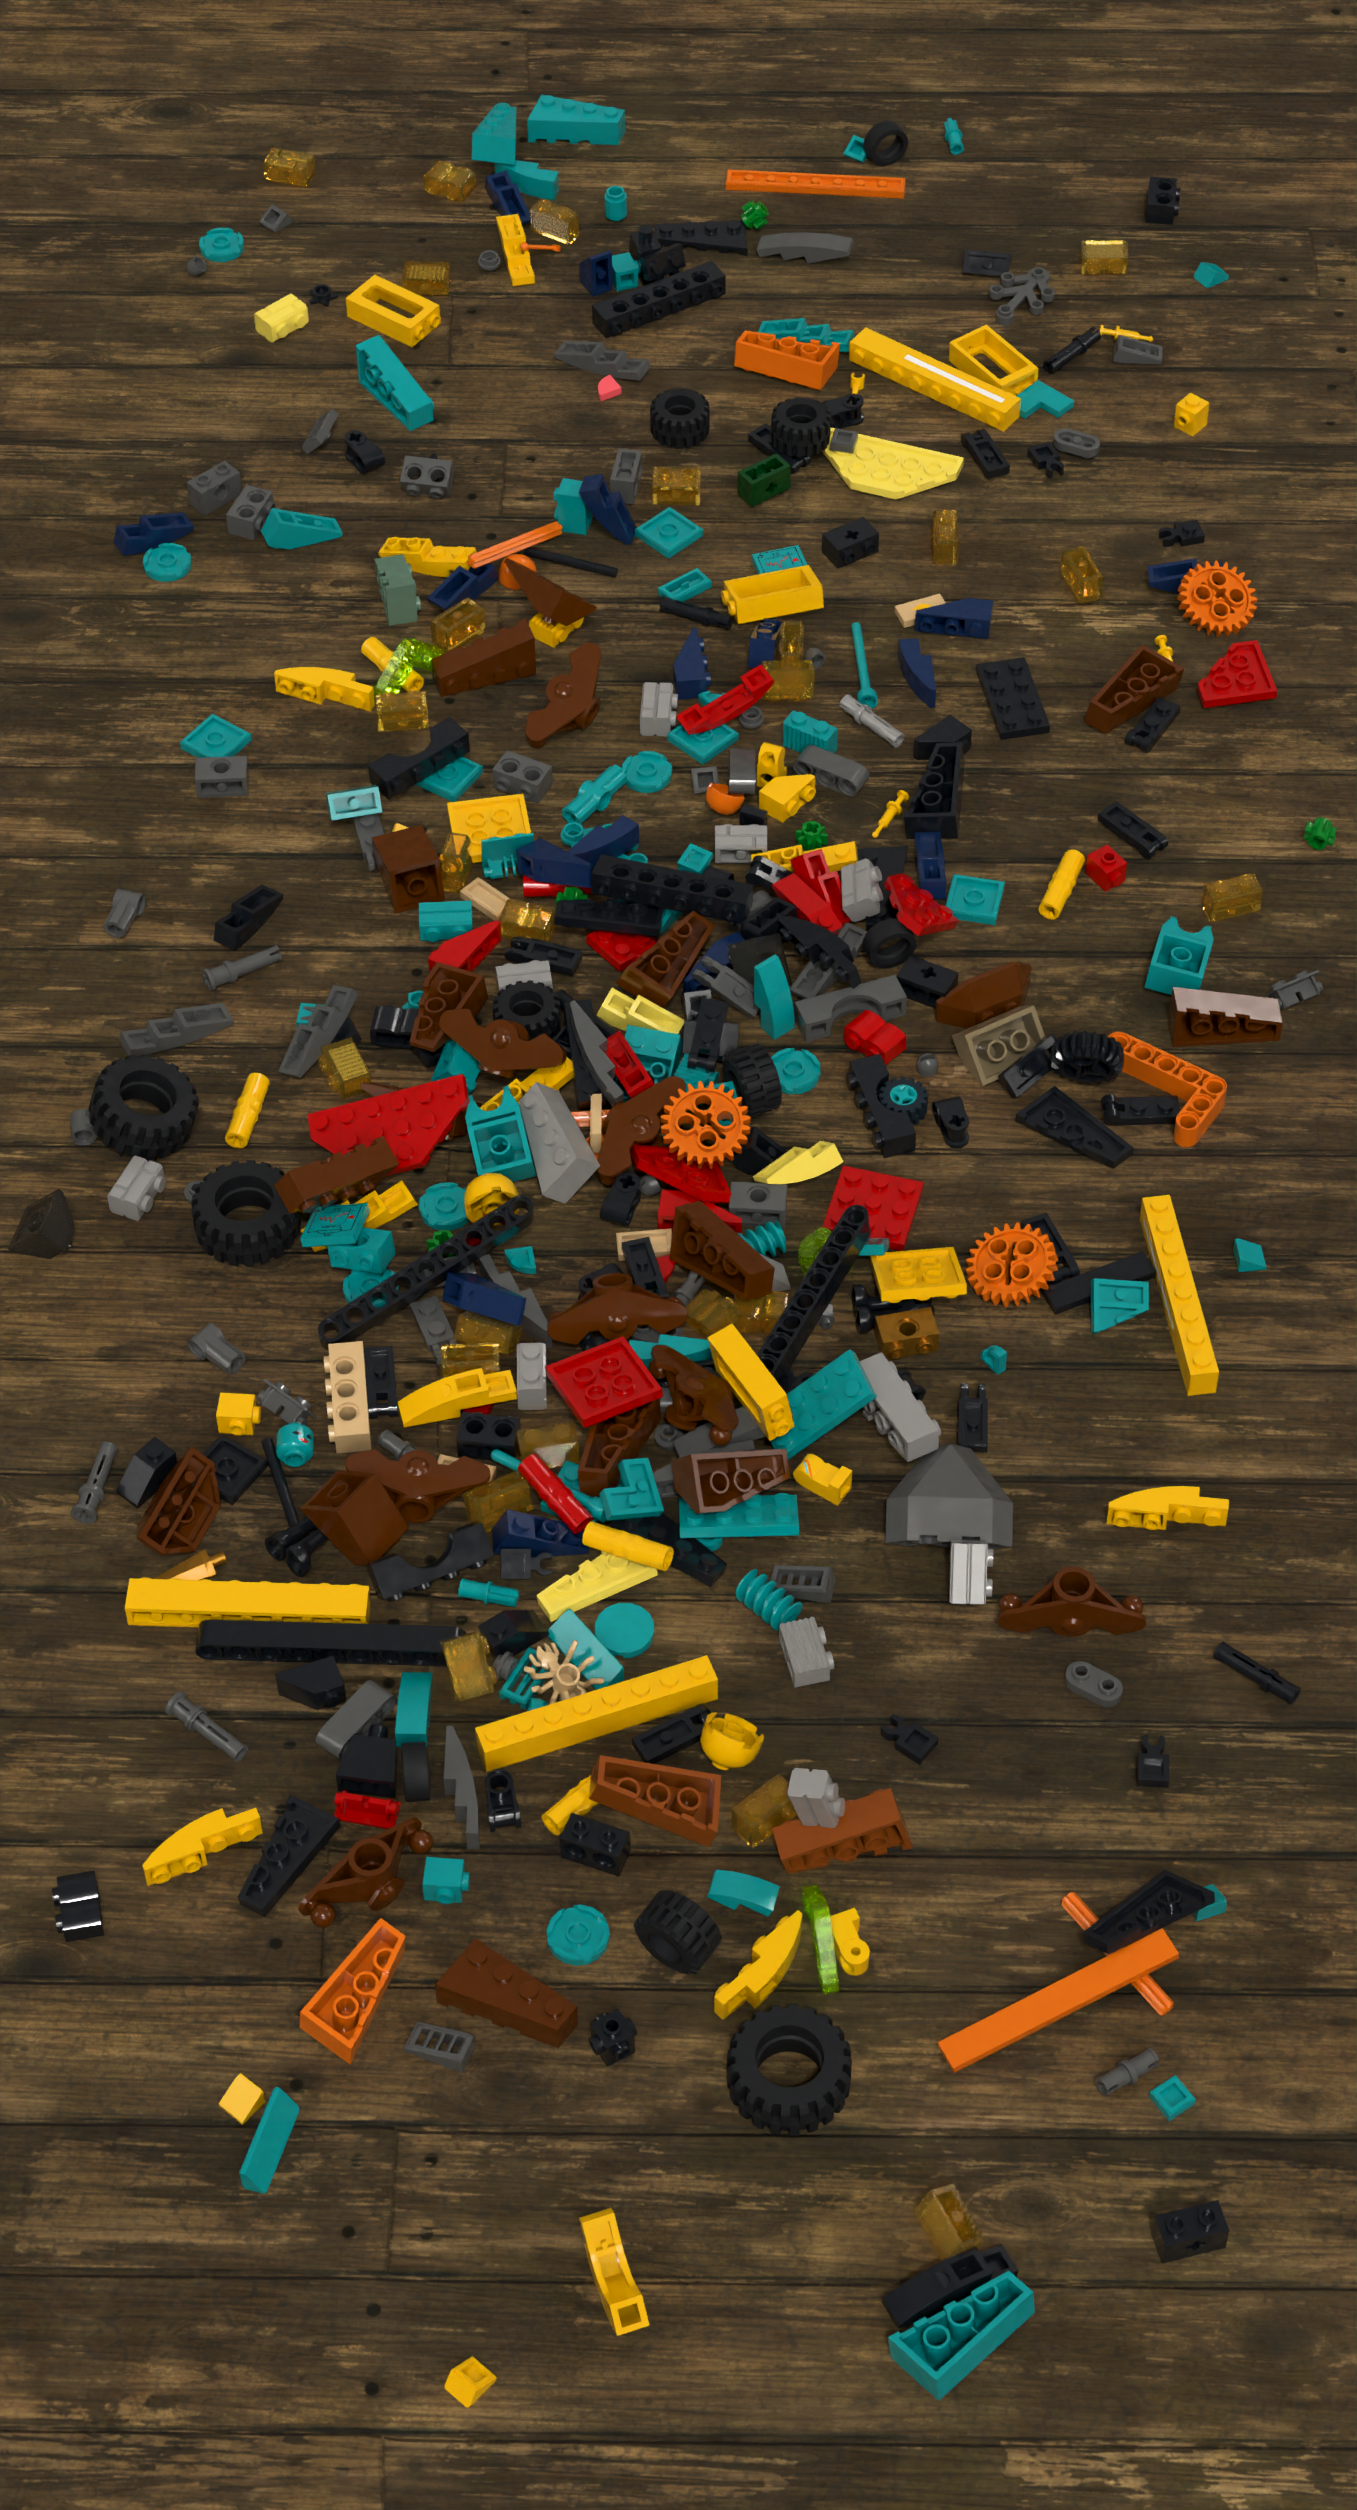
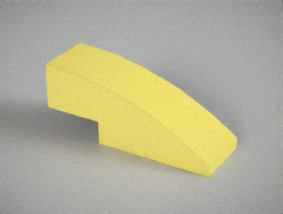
M611 988L597 1013V1016L605 1022L623 1031H626L627 1025L678 1034L685 1021L640 995L634 1000L614 988Z
M819 1141L809 1149L794 1146L755 1174L753 1178L757 1182L766 1184L801 1182L830 1171L843 1163V1160L834 1143Z

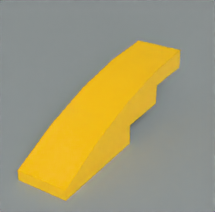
M513 214L496 217L503 254L512 286L534 284L535 276L530 262L529 251H522L520 248L521 243L526 242V236L519 215Z
M400 1181L380 1195L374 1190L354 1203H368L370 1212L363 1228L375 1229L418 1205L403 1181ZM346 1200L340 1205L350 1204V1202ZM315 1246L311 1248L314 1252H317L326 1249L327 1246Z

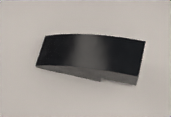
M260 885L232 903L231 913L215 922L214 941L233 950L238 949L265 924L282 901L284 894L267 886Z

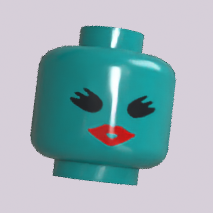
M292 1422L278 1430L276 1434V1455L280 1461L291 1467H299L311 1460L314 1454V1434L309 1427L298 1422Z

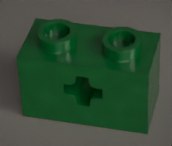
M775 453L738 471V495L753 507L790 489L791 466Z

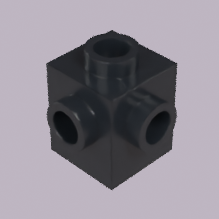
M619 2009L611 2013H603L590 2023L591 2037L588 2038L590 2047L596 2056L600 2055L607 2067L635 2053L636 2027L629 2017L624 2018Z

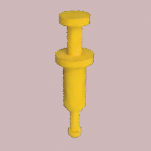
M1100 325L1099 332L1101 337L1102 334L1114 336V341H1116L1118 335L1137 340L1153 341L1152 336H1142L1135 331L1119 329L1120 326L1117 325L1115 330L1106 329L1104 325Z
M1165 635L1157 636L1155 644L1160 646L1157 653L1173 662V649L1166 647L1165 644L1167 637Z
M899 790L896 801H889L887 803V810L878 821V828L872 833L873 838L879 836L878 834L882 828H887L895 815L901 814V803L909 799L907 792Z

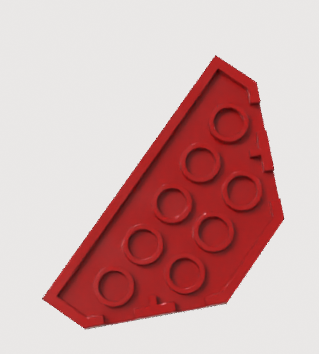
M463 1074L307 1114L310 1138L314 1143L332 1154L341 1152L343 1156L347 1152L352 1151L357 1145L364 1143L367 1148L376 1138L384 1136L399 1163L387 1176L425 1167L431 1158L429 1156L438 1142L442 1143L453 1127L452 1122L459 1112H463L469 1104L466 1078Z

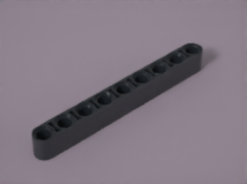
M524 1195L513 1197L325 1318L318 1327L321 1345L329 1350L328 1344L351 1342L444 1282L448 1272L458 1273L529 1227L534 1219L532 1201ZM524 1208L528 1213L524 1216H518L514 1211ZM495 1223L505 1226L500 1231H494L490 1227ZM472 1238H476L481 1241V1243L477 1246H470L467 1244V1242ZM449 1253H453L458 1256V1258L452 1262H448L443 1259L444 1256ZM424 1269L434 1271L429 1277L420 1275V1272ZM401 1284L410 1286V1289L406 1292L396 1290ZM378 1299L387 1302L381 1308L374 1307L372 1303ZM352 1315H361L363 1317L358 1323H352L348 1320ZM329 1330L339 1332L338 1336L333 1339L326 1338L324 1335Z
M861 1205L850 1206L844 1211L757 1354L779 1385L782 1383L870 1237L871 1227L868 1210Z
M210 1619L199 1623L195 1653L200 1658L207 1660L311 1663L334 1656L336 1663L454 1667L464 1662L466 1632L462 1628L454 1626Z

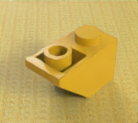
M808 774L774 777L759 790V809L768 811V815L784 823L790 816H794L806 802H810L814 798L816 793L815 776Z

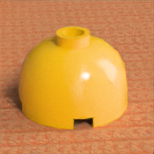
M485 1173L474 1178L468 1184L464 1193V1206L467 1218L474 1223L508 1200L518 1196L516 1186L507 1176L498 1173ZM516 1209V1210L514 1211V1213H515L516 1215H517L519 1209Z
M718 1712L707 1715L700 1738L701 1747L716 1768L721 1770L741 1768L756 1758L764 1741V1735L758 1736L756 1734L757 1727L732 1714L726 1713L724 1719L716 1718Z

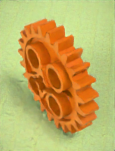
M1217 560L1213 566L1208 561H1205L1203 567L1197 564L1194 570L1190 568L1187 574L1184 575L1177 590L1180 592L1177 600L1182 601L1178 608L1186 609L1183 618L1191 617L1189 625L1197 623V631L1206 628L1208 636L1211 631H1215L1216 637H1219L1223 631L1226 637H1229L1232 631L1237 634L1241 628L1245 629L1248 622L1250 623L1257 609L1254 605L1257 598L1253 597L1256 590L1248 588L1252 581L1243 580L1244 572L1239 575L1236 574V566L1229 570L1227 562H1225L1223 567H1220Z
M699 1081L697 1089H694L689 1083L688 1092L685 1093L679 1088V1098L670 1096V1104L672 1106L664 1105V1113L667 1115H661V1123L665 1124L661 1126V1133L666 1134L663 1137L664 1144L671 1143L669 1152L678 1151V1161L687 1157L688 1166L693 1161H697L698 1169H701L703 1162H707L709 1168L712 1169L713 1161H717L720 1166H724V1157L733 1161V1151L739 1154L742 1153L740 1144L746 1145L748 1142V1138L745 1135L750 1134V1127L747 1125L750 1124L751 1118L746 1115L748 1107L741 1106L742 1097L733 1099V1089L725 1093L724 1084H721L718 1089H714V1083L711 1081L708 1088H704L702 1081ZM701 1103L708 1104L710 1108H708L707 1110H700L697 1108V1106ZM723 1119H728L732 1122V1124H730L729 1126H722L718 1122ZM686 1123L692 1125L693 1128L685 1131L680 1129V1126ZM710 1139L715 1144L707 1147L702 1145L701 1142Z
M1017 1222L1014 1229H1010L1008 1223H1005L1003 1231L994 1227V1234L992 1236L986 1232L984 1233L986 1239L984 1242L980 1240L975 1241L978 1249L969 1250L972 1258L966 1259L968 1264L966 1272L970 1285L974 1288L977 1296L982 1295L985 1302L991 1299L994 1306L1002 1300L1005 1308L1008 1307L1010 1301H1014L1016 1307H1018L1020 1299L1024 1298L1027 1303H1030V1295L1033 1294L1038 1298L1041 1297L1039 1289L1048 1290L1049 1287L1046 1281H1054L1053 1272L1058 1271L1056 1265L1058 1257L1053 1242H1050L1047 1234L1042 1235L1040 1228L1032 1231L1030 1224L1021 1229L1019 1222Z

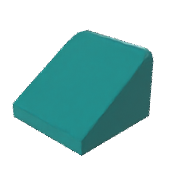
M853 135L843 155L863 163L869 157L864 151V139Z
M1201 262L1194 274V278L1206 288L1213 287L1229 278L1228 274L1219 266L1206 262Z
M1242 1239L1234 1240L1233 1253L1238 1272L1266 1270L1261 1245Z
M1214 1884L1204 1886V1888L1214 1892L1215 1903L1192 1913L1196 1921L1226 1912L1227 1901Z

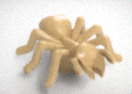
M576 1640L572 1642L561 1665L558 1664L559 1651L554 1642L551 1643V1648L544 1643L545 1651L540 1646L537 1647L536 1658L539 1662L536 1661L532 1654L529 1655V1659L535 1667L550 1670L545 1673H536L534 1668L524 1667V1671L530 1673L531 1678L534 1680L552 1678L551 1681L542 1687L538 1685L531 1687V1691L533 1693L537 1692V1694H542L552 1687L554 1691L549 1704L556 1703L558 1695L559 1700L562 1701L587 1693L585 1689L593 1684L604 1683L603 1678H591L586 1682L579 1681L580 1673L595 1658L594 1656L588 1657L579 1667L569 1663L578 1645Z

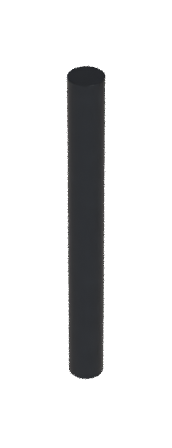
M533 547L524 549L525 556L616 578L618 568Z
M265 1438L261 1443L290 1528L299 1522V1518L280 1460L276 1455L273 1439Z

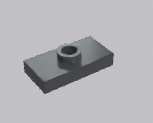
M330 409L315 422L302 445V449L307 454L322 445L332 433L330 429L339 415L335 410Z

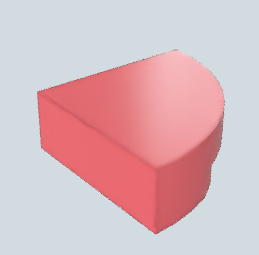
M611 375L604 377L598 384V397L600 401L621 394V387Z

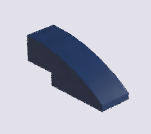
M504 171L486 176L485 189L500 216L518 214L521 224L532 222L516 183H512L508 172Z
M603 474L585 476L579 490L585 505L612 535L624 544L631 545L636 526L621 493L610 492Z
M184 512L140 516L139 524L118 525L113 542L123 556L147 552L151 548L154 550L158 548L159 544L171 543L193 531L194 526Z
M1196 558L1147 566L1150 587L1180 593L1177 590L1181 580L1190 568L1194 570L1197 565Z
M490 563L476 569L470 567L469 570L458 566L427 599L445 612L457 609L477 598L498 580L496 568Z
M918 638L899 639L898 661L906 682L922 702L929 708H935L936 685L931 655H921Z
M622 815L607 829L597 825L567 852L591 863V868H595L601 854L619 857L639 843V824Z
M940 831L914 832L918 888L931 893L933 899H946L947 880Z

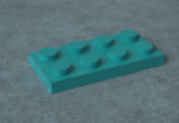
M849 1349L787 1393L795 1427L791 1428L785 1435L778 1436L770 1442L774 1449H786L789 1460L877 1397L855 1352Z
M778 1493L776 1495L756 1494L724 1512L696 1514L685 1500L679 1497L680 1538L799 1535L797 1495H789L787 1493Z

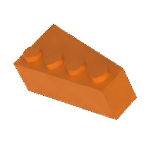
M744 331L736 341L734 366L743 368L746 371L758 372L767 377L783 379L789 383L801 384L810 389L821 390L838 368L840 343L832 342L831 346L820 345V340L811 339L810 343L797 342V337L788 336L776 339L775 334Z
M380 1918L300 2011L299 2028L351 2065L405 1952L406 1936Z

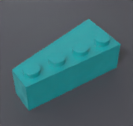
M541 95L527 119L528 142L536 143V139H547V143H556V140H569V144H578L584 140H589L590 144L619 145L625 134V110L595 105L594 103L574 101L572 99L557 98L551 95Z
M498 103L494 105L472 133V160L515 165L516 107H512L508 103Z
M380 335L356 345L358 380L372 396L409 431L434 421L433 401L426 395Z
M1010 2271L971 2291V2295L957 2303L954 2300L943 2306L944 2310L928 2319L923 2317L914 2322V2327L901 2334L898 2331L888 2337L890 2357L938 2401L1035 2313L1033 2291Z

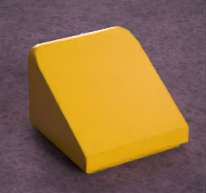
M240 2073L219 2102V2106L243 2125L265 2103L264 2092Z
M472 2356L451 2369L444 2388L468 2408L488 2390L497 2377Z

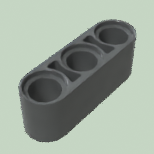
M814 745L806 746L792 765L797 775L812 774L815 776L816 784L850 797L855 796L870 776L868 770L863 765Z
M730 748L728 794L754 795L756 779L755 749Z
M366 1681L323 1725L317 1734L316 1744L337 1759L342 1760L352 1736L356 1734L368 1736L370 1726L380 1724L393 1710L397 1697L375 1681Z

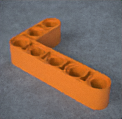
M1111 1033L1108 1037H1114L1115 1041L1120 1042L1121 1047L1124 1048L1125 1057L1122 1072L1173 1096H1178V1098L1187 1102L1176 1117L1173 1137L1175 1143L1181 1147L1194 1146L1225 1105L1226 1081L1217 1075L1126 1033Z

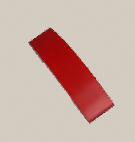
M762 664L740 677L742 684L704 707L700 708L696 703L676 715V719L688 735L705 732L729 722L745 712L764 696L774 684V680Z

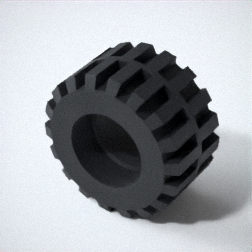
M688 388L668 389L664 393H659L650 405L651 434H653V438L662 445L666 444V447H676V449H681V447L690 448L692 445L700 444V441H704L706 435L709 434L710 406L708 400L705 399L704 395L698 394V391H690Z
M795 397L794 399H785V402H779L773 408L771 415V442H773L775 448L779 449V452L787 453L788 456L810 457L812 454L817 455L821 453V450L827 448V445L830 443L831 415L830 410L826 408L825 404L819 403L816 399Z
M527 980L525 983L517 981L515 985L510 983L506 985V990L501 989L498 992V996H495L493 1000V1020H508L524 1025L529 1033L530 1040L543 1033H546L553 1039L561 1030L558 995L553 993L551 987H544V983L538 982L536 984L532 980Z
M755 1043L725 1054L723 1058L725 1082L733 1081L737 1097H742L741 1106L748 1107L747 1116L751 1118L781 1106L782 1090L780 1079L773 1060L761 1044Z
M662 1890L657 1893L634 1923L635 1932L639 1940L651 1955L665 1966L688 1975L696 1974L720 1945V1940L722 1939L718 1926L702 1907L686 1896L670 1890Z

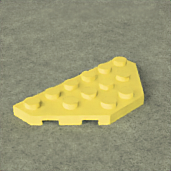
M835 428L830 429V442ZM858 434L853 454L830 450V443L825 450H821L850 489L896 500L957 480L964 465L963 457Z

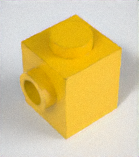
M1189 393L1176 404L1174 427L1191 436L1197 434L1207 425L1209 402Z
M220 1393L216 1413L219 1433L237 1436L254 1434L255 1424H260L261 1407L256 1406L254 1394Z

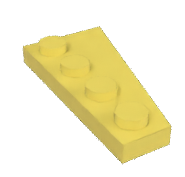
M602 1551V1554L593 1561L586 1560L580 1564L579 1570L571 1576H563L537 1594V1601L550 1622H553L568 1609H571L573 1612L651 1579L657 1576L658 1572L655 1568L631 1562L625 1558H619Z

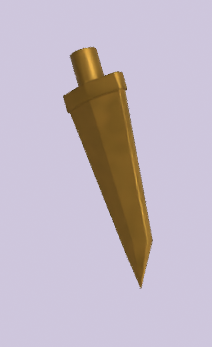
M204 1549L153 1579H211L217 1576L214 1568L226 1563L227 1559L223 1551L209 1557Z

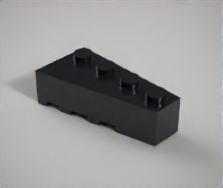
M962 742L936 743L927 763L926 773L919 781L918 791L911 799V807L904 815L907 839H914V832L939 831L941 838H958L965 767Z

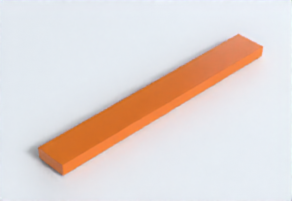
M727 170L726 190L904 198L905 178Z
M1161 1928L939 2041L938 2048L953 2073H956L1179 1959V1952L1164 1929Z

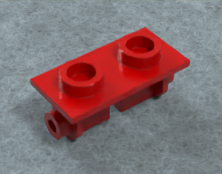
M343 1790L335 1795L334 1804L337 1806L334 1816L339 1818V1821L389 1829L396 1824L401 1802L393 1801L392 1798L385 1800L351 1794Z

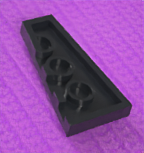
M1164 1870L1083 1932L1084 1943L1106 1954H1110L1215 1903L1214 1892Z

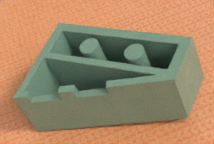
M403 554L375 558L376 579L388 625L418 621L417 611H421L419 596H416V584L412 578L410 563L407 564Z

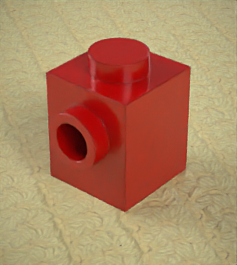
M1108 844L1087 855L1085 874L1104 892L1121 885L1125 881L1127 862Z

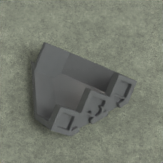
M954 1444L939 1445V1449L920 1457L887 1498L886 1543L902 1547L933 1545L949 1549L951 1548V1540L987 1541L988 1549L993 1550L1012 1547L1013 1502L971 1448Z

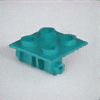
M518 833L514 836L491 837L487 840H481L482 871L484 872V877H489L490 880L503 878L502 868H504L505 877H508L507 867H511L513 876H516L515 866H517L518 870L516 849L533 842V833Z

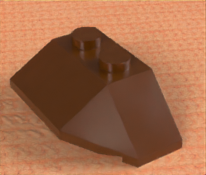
M1013 961L964 981L952 989L946 997L936 1000V1021L968 1029L1014 1008L1023 1006L1031 982V965L1029 963L1024 964Z
M192 1446L188 1448L163 1480L138 1523L136 1539L159 1555L194 1553L221 1507L218 1483L215 1476V1463Z

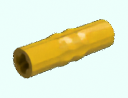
M370 637L363 643L361 647L362 654L409 694H415L422 688L424 678L376 637Z
M1071 849L1065 852L1057 870L1052 876V880L1048 884V889L1038 908L1040 914L1047 919L1053 920L1059 917L1068 897L1072 893L1073 887L1076 885L1077 877L1085 863V857L1079 851Z
M261 1073L249 1074L241 1096L237 1100V1106L233 1111V1117L225 1135L227 1144L234 1148L246 1147L253 1127L258 1121V1115L261 1112L262 1103L270 1085L269 1079Z
M593 1521L587 1524L582 1537V1542L585 1546L664 1572L668 1570L673 1560L674 1550L670 1546Z
M591 1775L581 1780L575 1788L570 1789L561 1800L542 1815V1821L554 1835L558 1836L563 1832L571 1813L583 1816L599 1804L589 1799Z

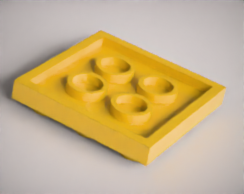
M524 794L447 803L457 865L482 862L481 840H487L491 837L514 836L518 833H531Z
M954 1247L886 1252L884 1255H870V1266L881 1301L897 1303L905 1299L923 1301L931 1297L955 1298L959 1295L967 1294V1284Z

